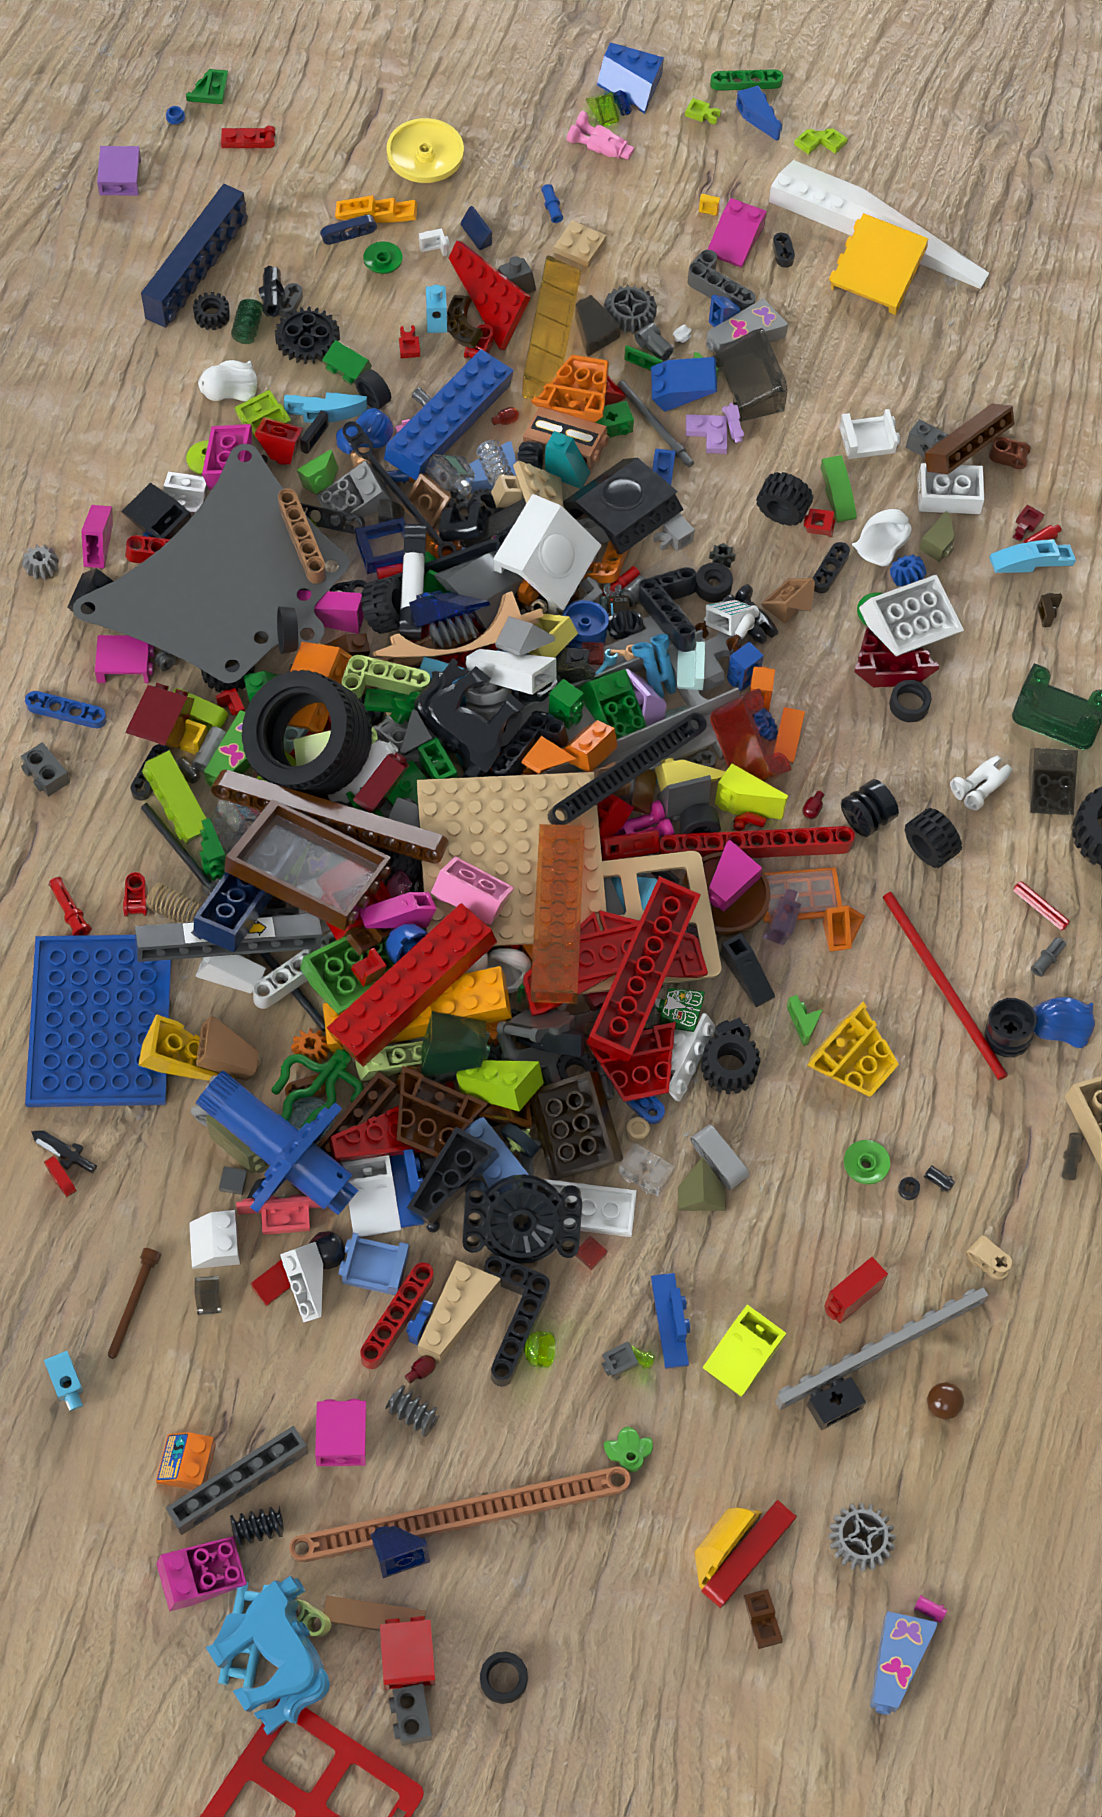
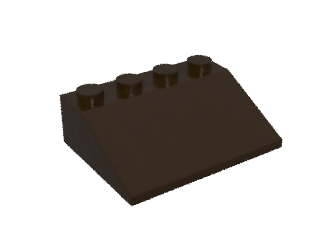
M588 1071L540 1087L529 1099L551 1180L564 1179L624 1161L599 1072Z

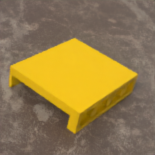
M863 213L861 219H857L854 224L853 230L855 231L853 236H849L846 241L845 247L847 248L845 252L841 253L838 258L837 264L839 265L837 269L831 272L829 277L831 290H834L835 286L887 306L889 307V313L896 315L928 248L929 238Z

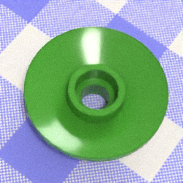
M860 1140L853 1143L846 1150L844 1168L847 1174L856 1182L875 1184L883 1180L888 1174L890 1157L885 1148L879 1143L871 1140ZM867 1162L870 1167L864 1168L862 1163Z

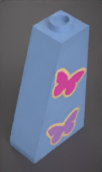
M889 1611L885 1614L870 1707L876 1708L875 1711L877 1713L890 1715L891 1712L895 1713L935 1632L937 1622Z

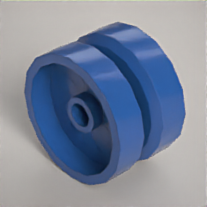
M586 600L576 601L568 605L563 612V616L571 618L578 634L565 647L588 649L589 653L603 648L606 642L609 616L606 610L601 605Z

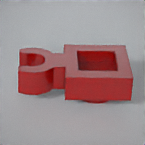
M411 325L410 332H405L404 327L401 326V337L399 338L400 358L421 357L419 336H415V326Z

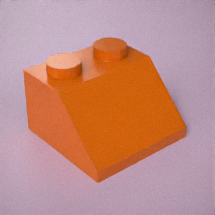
M598 720L583 728L562 748L577 758L568 761V763L587 772H592L617 748L615 728Z

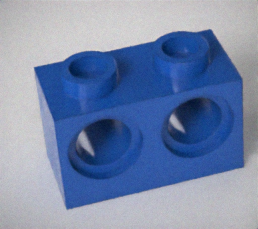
M750 642L730 655L727 679L733 687H738L741 692L750 686L753 668L762 667L764 655Z

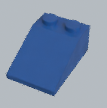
M714 357L667 360L652 366V400L666 412L717 392L716 359Z

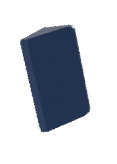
M470 206L461 221V226L476 247L482 250L492 245V231L476 209Z

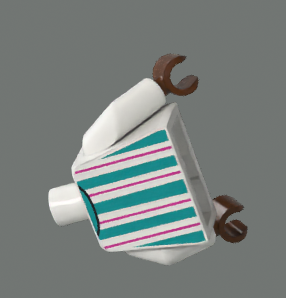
M737 600L706 605L704 622L696 624L694 626L695 631L702 630L703 639L709 635L708 626L730 636L735 635L727 639L726 645L729 651L733 648L734 652L741 648L739 640L744 638L748 630L753 629L755 618L759 616V610L755 605L749 606Z

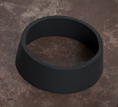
M278 606L277 635L281 654L298 650V621L295 608Z

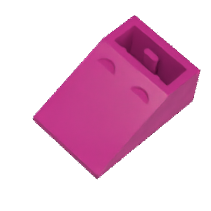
M233 1536L161 1554L156 1563L169 1612L196 1605L247 1585Z

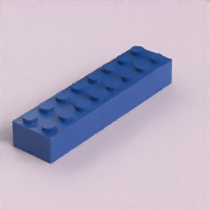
M480 349L387 443L384 460L414 480H417L420 473L425 474L440 458L436 456H442L510 387L514 370Z

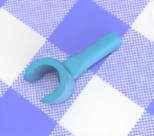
M607 649L604 662L595 675L604 672L608 666L615 665L618 653L610 656L611 649Z

